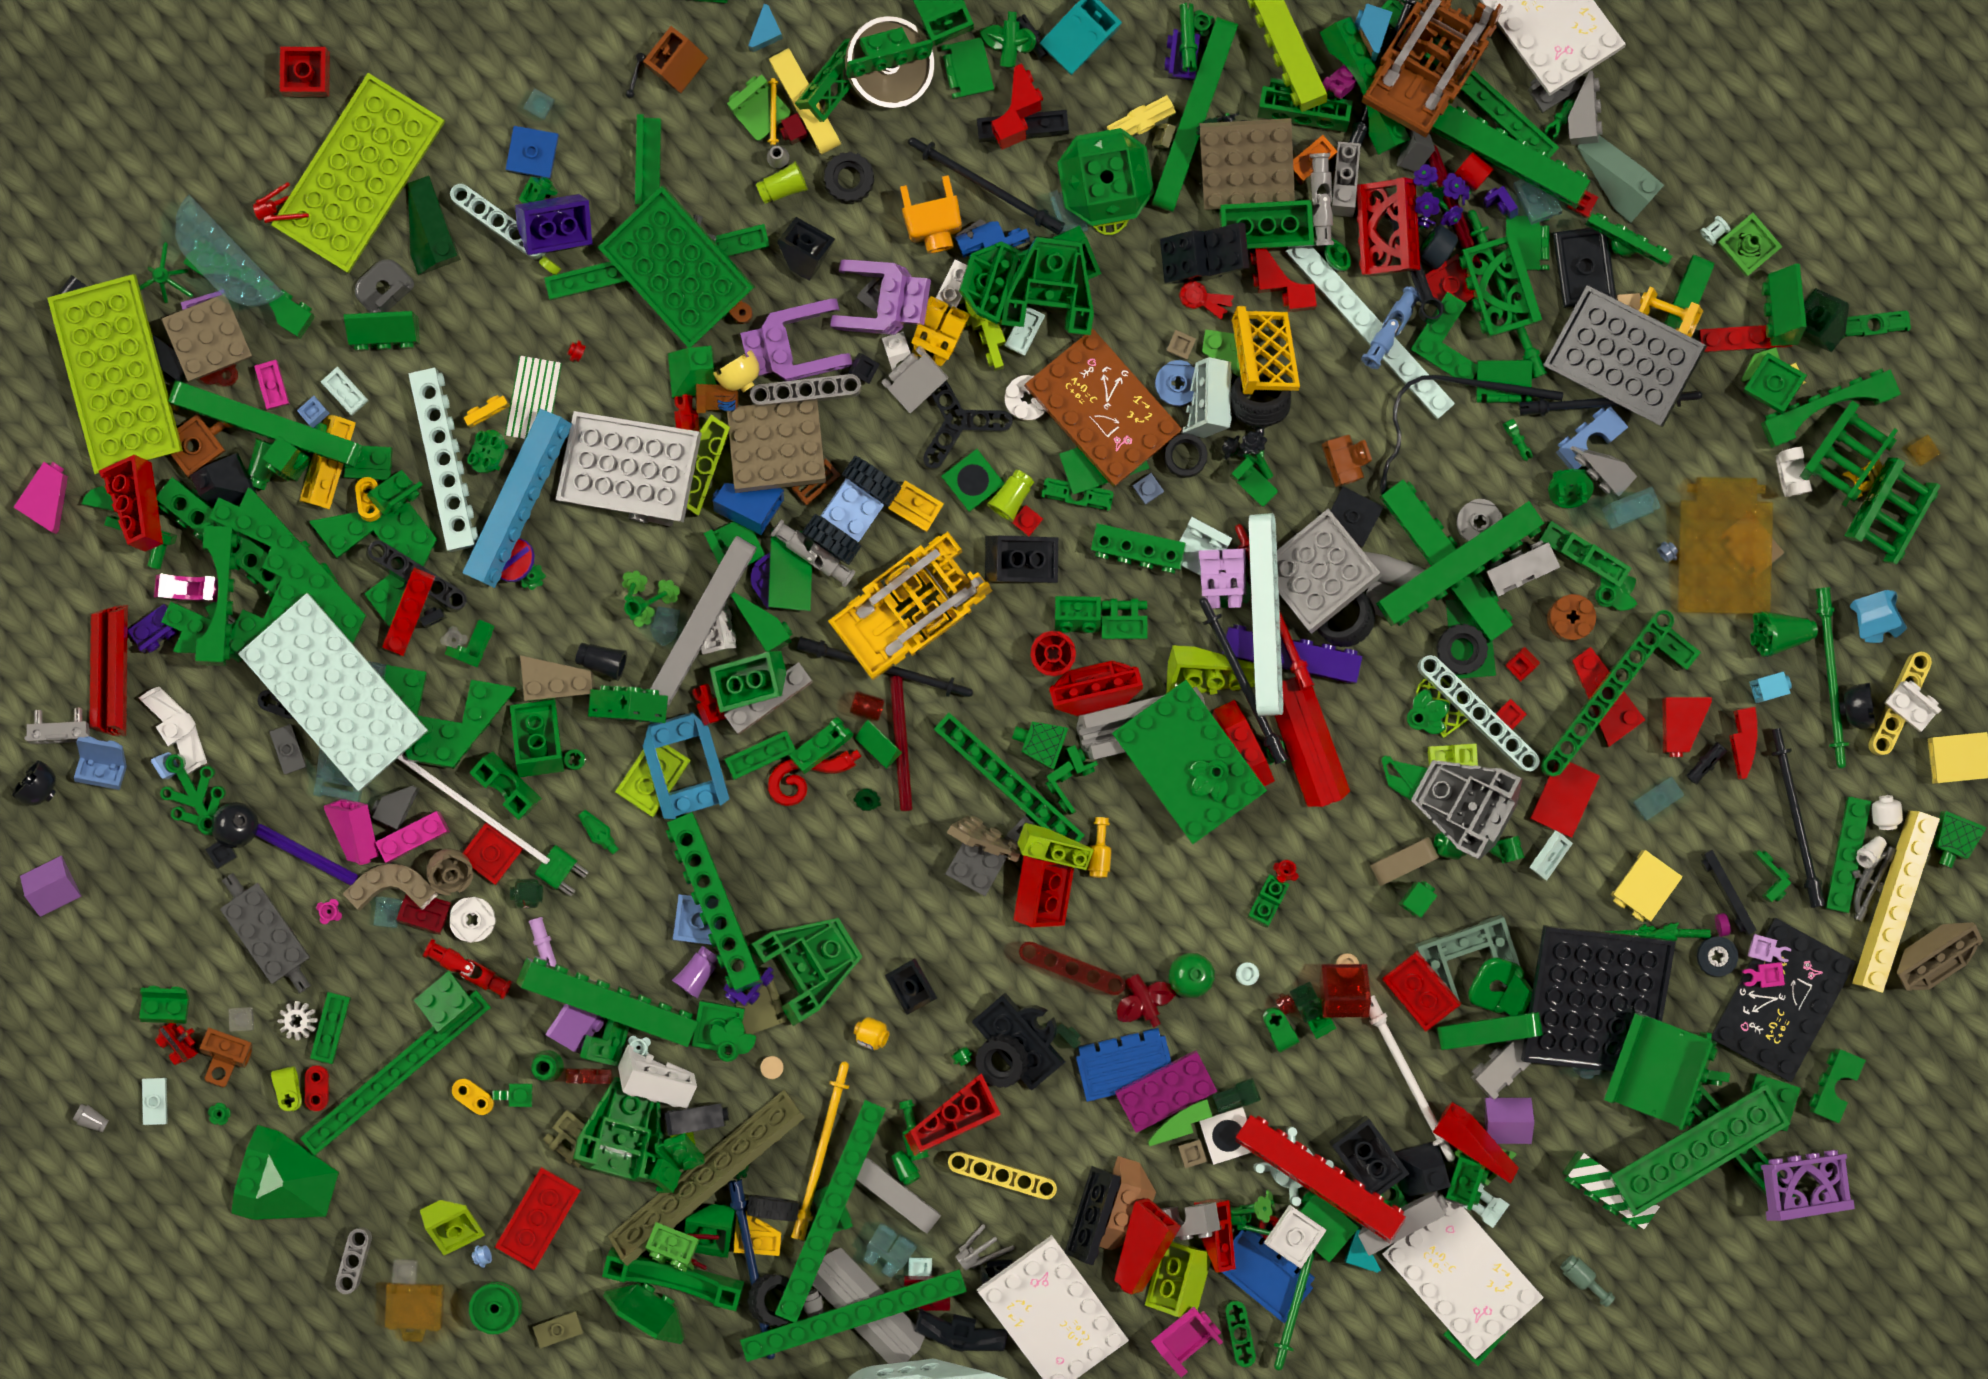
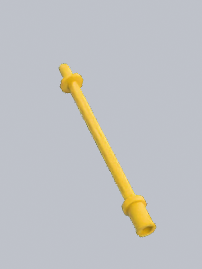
M845 1061L840 1064L836 1081L830 1080L829 1082L830 1085L834 1086L802 1208L798 1210L797 1221H795L791 1235L794 1239L805 1241L809 1221L813 1219L810 1209L842 1090L849 1089V1085L844 1084L849 1064Z

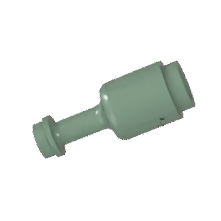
M1571 1255L1563 1262L1560 1267L1564 1271L1563 1274L1580 1290L1589 1288L1601 1299L1600 1304L1608 1307L1614 1301L1613 1293L1611 1291L1607 1293L1595 1282L1596 1273L1579 1257L1576 1258L1574 1255Z

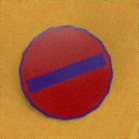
M520 538L517 540L511 552V557L501 572L502 580L517 582L525 578L531 571L535 554L533 547L527 541Z

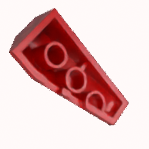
M1453 1102L1448 1104L1433 1133L1511 1183L1519 1169L1518 1166L1470 1113Z

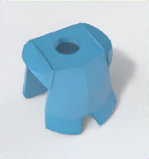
M1884 590L1857 599L1851 603L1850 608L1857 613L1860 638L1865 639V642L1880 643L1883 642L1884 633L1890 632L1896 638L1907 629L1896 608L1897 592Z

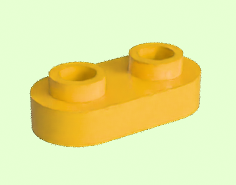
M364 477L355 486L357 507L361 518L372 522L377 520L382 513L367 497L368 493H365L367 489H374L378 484L375 479ZM370 509H374L373 513H367Z
M459 1079L453 1084L452 1094L454 1098L476 1114L485 1115L494 1108L492 1095L471 1080ZM461 1086H465L467 1088V1093L465 1095H462L459 1092ZM480 1099H483L486 1102L484 1108H480L478 1106V1101Z

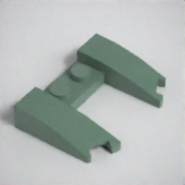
M1502 915L1480 921V924L1443 937H1434L1415 944L1417 951L1458 1000L1459 997L1447 964L1448 960L1488 947L1492 958H1502L1520 966L1505 918Z

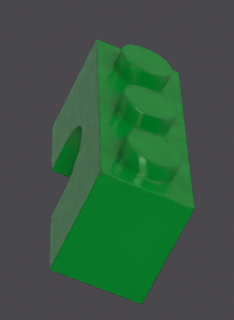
M493 751L484 756L469 772L485 789L493 787L498 790L505 798V802L502 805L518 820L528 815L542 799Z
M1836 1048L1835 1052L1831 1051L1827 1059V1064H1829L1826 1073L1823 1072L1818 1080L1819 1090L1810 1099L1809 1106L1811 1109L1809 1112L1832 1122L1840 1123L1848 1102L1836 1095L1835 1085L1842 1078L1857 1081L1866 1060L1842 1049Z

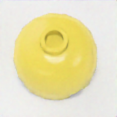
M752 350L747 352L749 357L746 358L745 354L722 367L720 369L721 374L718 370L713 373L723 388L730 391L741 389L742 392H745L754 386L752 381L758 377L760 370L759 363Z

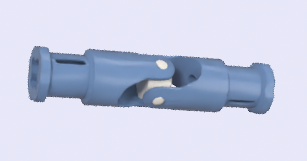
M1406 286L1403 289L1404 294L1401 299L1395 302L1382 324V329L1371 341L1369 351L1361 358L1366 366L1372 369H1379L1381 366L1380 361L1385 354L1389 353L1393 346L1394 336H1398L1413 313V307L1416 302L1420 301L1415 288Z

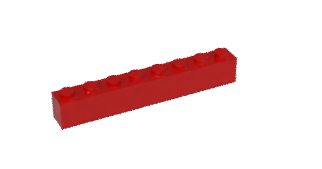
M1250 1115L1235 1137L1238 1144L1391 1244L1406 1221V1216L1403 1215L1404 1211L1395 1205L1390 1207L1384 1203L1385 1199L1376 1192L1369 1193L1364 1189L1365 1186L1356 1179L1353 1181L1345 1177L1346 1173L1336 1166L1331 1168L1325 1164L1327 1161L1320 1155H1311L1306 1151V1146L1298 1141L1293 1143L1287 1139L1288 1135L1278 1128L1273 1130L1268 1126L1269 1123L1260 1116L1255 1118Z

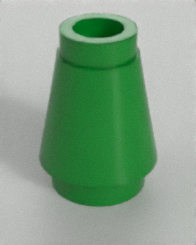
M903 1150L891 1156L899 1180L905 1186L912 1184L921 1177L919 1174L920 1170Z

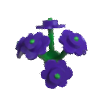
M1427 164L1422 165L1420 170L1414 172L1415 178L1413 180L1416 186L1423 185L1425 191L1422 196L1416 198L1415 211L1418 214H1423V217L1418 216V226L1429 229V226L1435 227L1436 223L1427 218L1431 214L1436 215L1439 213V205L1446 212L1440 223L1443 226L1456 224L1462 217L1463 208L1454 206L1449 209L1442 201L1443 196L1451 197L1452 199H1458L1461 196V204L1464 206L1465 200H1469V195H1471L1469 186H1465V180H1462L1461 177H1456L1454 173H1449L1446 179L1443 180V187L1432 185V183L1438 180L1437 169Z

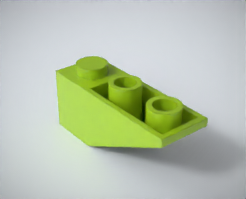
M1024 823L1017 842L1024 856L1083 870L1087 869L1094 851L1092 848L1048 828Z

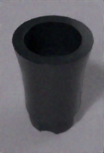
M581 643L578 647L575 662L576 664L583 665L584 668L594 670L619 681L626 665L627 650Z

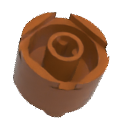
M1577 594L1561 597L1552 604L1547 614V624L1552 633L1558 639L1567 642L1584 638L1593 630L1596 623V612L1592 602ZM1571 613L1576 617V620L1572 623L1570 619H1567V616Z

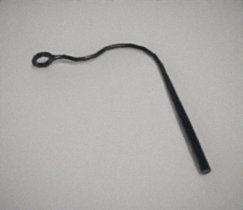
M1422 375L1409 381L1398 393L1393 406V422L1397 432V445L1395 452L1385 463L1380 494L1383 495L1385 492L1389 465L1399 454L1402 433L1397 420V409L1402 395L1411 385L1422 380L1437 379L1562 401L1563 392L1442 375Z

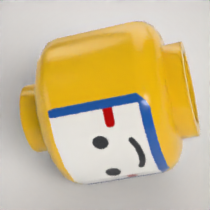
M867 1017L862 1022L859 1021L854 1028L856 1042L870 1050L875 1051L880 1047L883 1048L888 1041L889 1031L886 1024L874 1018Z

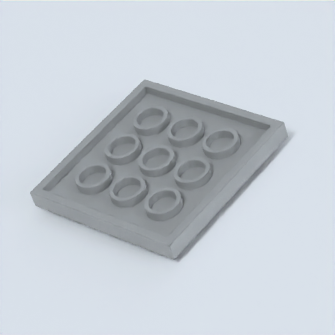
M1329 509L1324 511L1277 550L1279 594L1311 634L1383 576Z

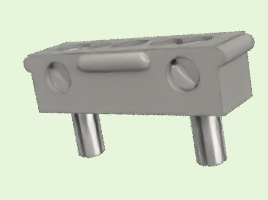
M82 708L74 709V722L43 724L42 710H35L34 724H27V736L24 739L29 744L77 742L78 737H91L90 725L86 721H82Z

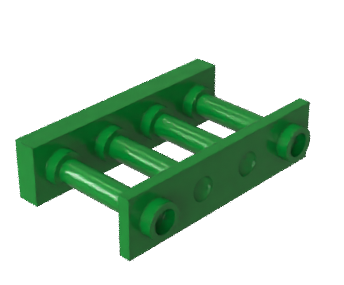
M1853 400L1799 476L1804 480H1808L1811 475L1815 477L1818 475L1848 495L1842 503L1845 507L1850 500L1855 502L1862 492L1858 488L1884 450H1891L1897 441L1894 436L1898 432L1894 428L1891 434L1886 436L1860 419L1858 414L1855 413L1860 405ZM1853 424L1882 443V447L1876 454L1847 435V431L1844 430L1845 426ZM1835 441L1840 443L1841 441L1869 459L1871 462L1866 470L1861 469L1834 451L1833 443ZM1822 459H1831L1857 476L1859 480L1854 487H1851L1822 468L1823 465L1820 464Z
M1888 457L1844 536L1851 541L1858 542L1866 539L1887 553L1883 559L1885 563L1897 565L1903 559L1905 549L1927 509L1937 498V491L1941 485L1926 482L1925 486L1903 472L1904 461L1899 458ZM1897 479L1920 494L1914 505L1892 492L1891 488ZM1886 499L1909 513L1903 525L1881 512V506ZM1875 519L1898 533L1892 545L1870 532V526Z

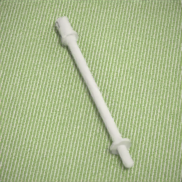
M1375 995L1362 1001L1371 1018L1370 1023L1379 1028L1433 1132L1438 1122L1386 1024L1387 1014L1382 1012ZM1433 1133L1436 1138L1432 1143L1433 1146L1439 1144L1446 1159L1449 1162H1453L1455 1154L1449 1143Z

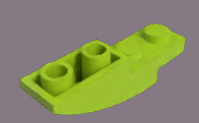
M962 296L960 304H965L967 313L971 314L967 326L971 325L973 331L982 328L979 335L982 345L987 344L989 353L985 354L989 367L994 366L995 371L1004 369L998 347L1005 345L1006 341L999 324H995L977 315Z

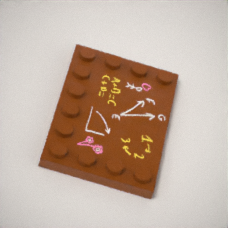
M1093 328L1091 335L1081 337L1024 385L1113 487H1116L1183 430Z

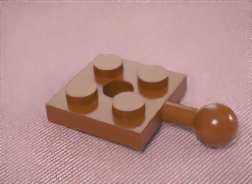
M196 414L177 428L183 451L171 455L187 477L190 478L191 474L208 465L226 451L215 435L225 427L232 428L235 426L218 421L209 428L200 415ZM191 440L199 442V449L195 452L188 450V443Z

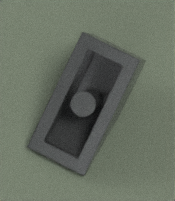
M410 786L383 796L381 800L377 799L372 808L374 813L372 818L400 830L420 788Z

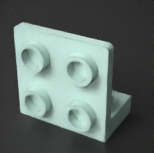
M1192 517L1180 539V542H1185L1187 545L1182 566L1201 576L1199 551L1227 549L1232 538Z

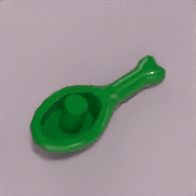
M1332 238L1334 245H1324L1326 261L1338 272H1345L1351 264L1350 255L1342 243Z

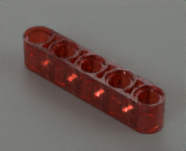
M1028 941L1023 943L1019 949V955L1022 960L1105 993L1119 995L1125 989V981L1119 975L1037 943ZM1025 946H1034L1036 954L1033 958L1024 957L1023 948ZM1049 953L1057 957V963L1052 967L1044 963V957ZM1067 963H1077L1079 969L1075 975H1069L1066 972L1065 967ZM1091 970H1096L1100 974V979L1096 983H1090L1087 980V974ZM1113 978H1117L1121 982V988L1115 992L1111 991L1108 987L1109 981Z

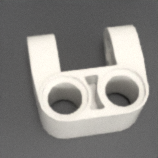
M1802 447L1787 449L1776 455L1778 473L1785 497L1812 492L1810 480H1804L1799 477L1805 468Z

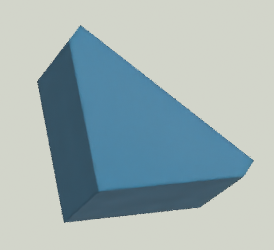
M767 4L763 5L748 45L749 50L753 52L783 39L782 33Z

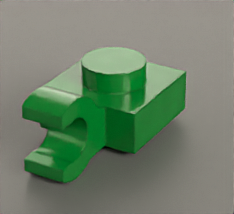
M509 1083V1090H493L492 1100H509V1107H532L533 1084Z

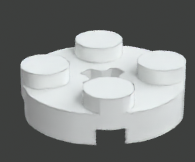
M1030 375L1015 378L1006 388L1005 394L1007 410L1011 415L1023 421L1036 420L1046 411L1035 398L1031 399V404L1021 401V398L1024 397L1023 393L1028 392L1029 395L1031 394L1024 387L1025 383L1034 377Z
M477 897L463 898L451 909L450 928L460 940L479 942L486 939L492 933L496 924L495 912L492 906L484 899ZM469 914L472 916L476 914L478 916L477 925L467 924L469 920L467 916Z

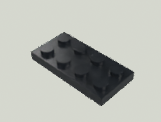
M1091 1166L1065 1249L1066 1255L1086 1264L1094 1265L1095 1259L1099 1254L1101 1239L1106 1232L1108 1217L1113 1210V1201L1120 1187V1176Z

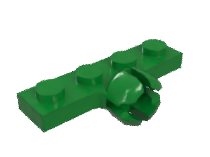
M1592 213L1588 217L1585 225L1612 239V250L1616 255L1619 254L1621 257L1627 258L1638 253L1663 267H1666L1673 257L1668 254V249L1660 245L1655 247L1648 243L1649 240L1646 237L1634 233L1621 224L1614 225L1608 222L1609 219L1603 214L1596 213L1595 215Z

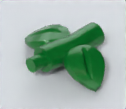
M1008 11V18L1004 20V27L1001 25H991L980 30V36L991 49L1002 50L1000 66L1015 67L1018 52L1029 53L1036 44V37L1031 30L1027 28L1019 30L1020 21H1016L1017 12Z

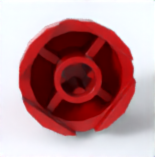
M1049 631L1042 633L1035 639L1031 647L1030 656L1032 664L1039 672L1046 676L1055 677L1063 675L1071 669L1075 662L1076 650L1069 636L1059 631Z

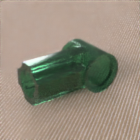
M1254 1078L1234 1085L1235 1087L1212 1095L1219 1114L1241 1105L1244 1107L1261 1100Z

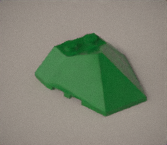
M257 1125L246 1149L235 1186L231 1214L252 1220L326 1217L339 1171L317 1156H314L281 1131Z

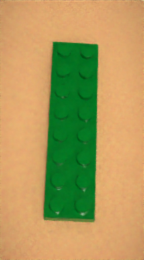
M1764 1084L1611 1174L1609 1177L1632 1217L1787 1127L1790 1123L1769 1086Z

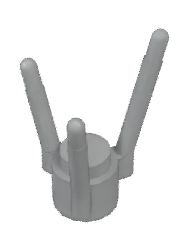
M982 1224L969 1240L959 1248L960 1253L956 1255V1258L965 1270L970 1267L975 1269L980 1264L1014 1250L1015 1247L1012 1245L979 1259L978 1254L997 1241V1238L993 1237L976 1250L973 1247L969 1248L984 1230L985 1225Z

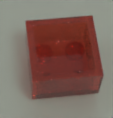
M1321 964L1319 984L1323 1018L1369 1017L1371 995L1367 964Z

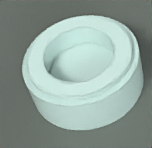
M1242 963L1236 970V978L1243 985H1252L1259 978V970L1252 963Z

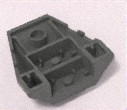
M1432 760L1411 801L1460 851L1480 860L1497 844L1517 807L1523 779L1501 768L1493 769L1477 765L1469 766L1461 765L1460 763Z

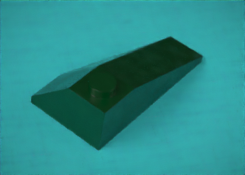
M428 175L408 183L410 255L419 276L457 262L461 258L430 176Z

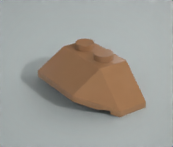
M1120 1156L1117 1157L1112 1172L1121 1177L1120 1187L1115 1195L1113 1210L1108 1217L1106 1232L1099 1246L1109 1250L1124 1245L1135 1202L1146 1198L1153 1202L1156 1194L1141 1164Z

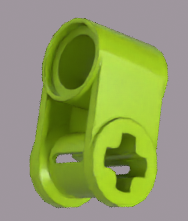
M295 1066L272 1071L271 1078L279 1107L284 1111L298 1110L302 1104V1097ZM289 1096L295 1099V1102H292L291 1106L290 1104L285 1103V1100H288Z

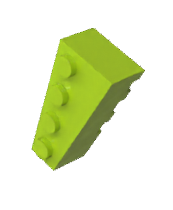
M713 415L709 416L700 430L702 434L686 508L697 516L700 514L730 429L728 425Z

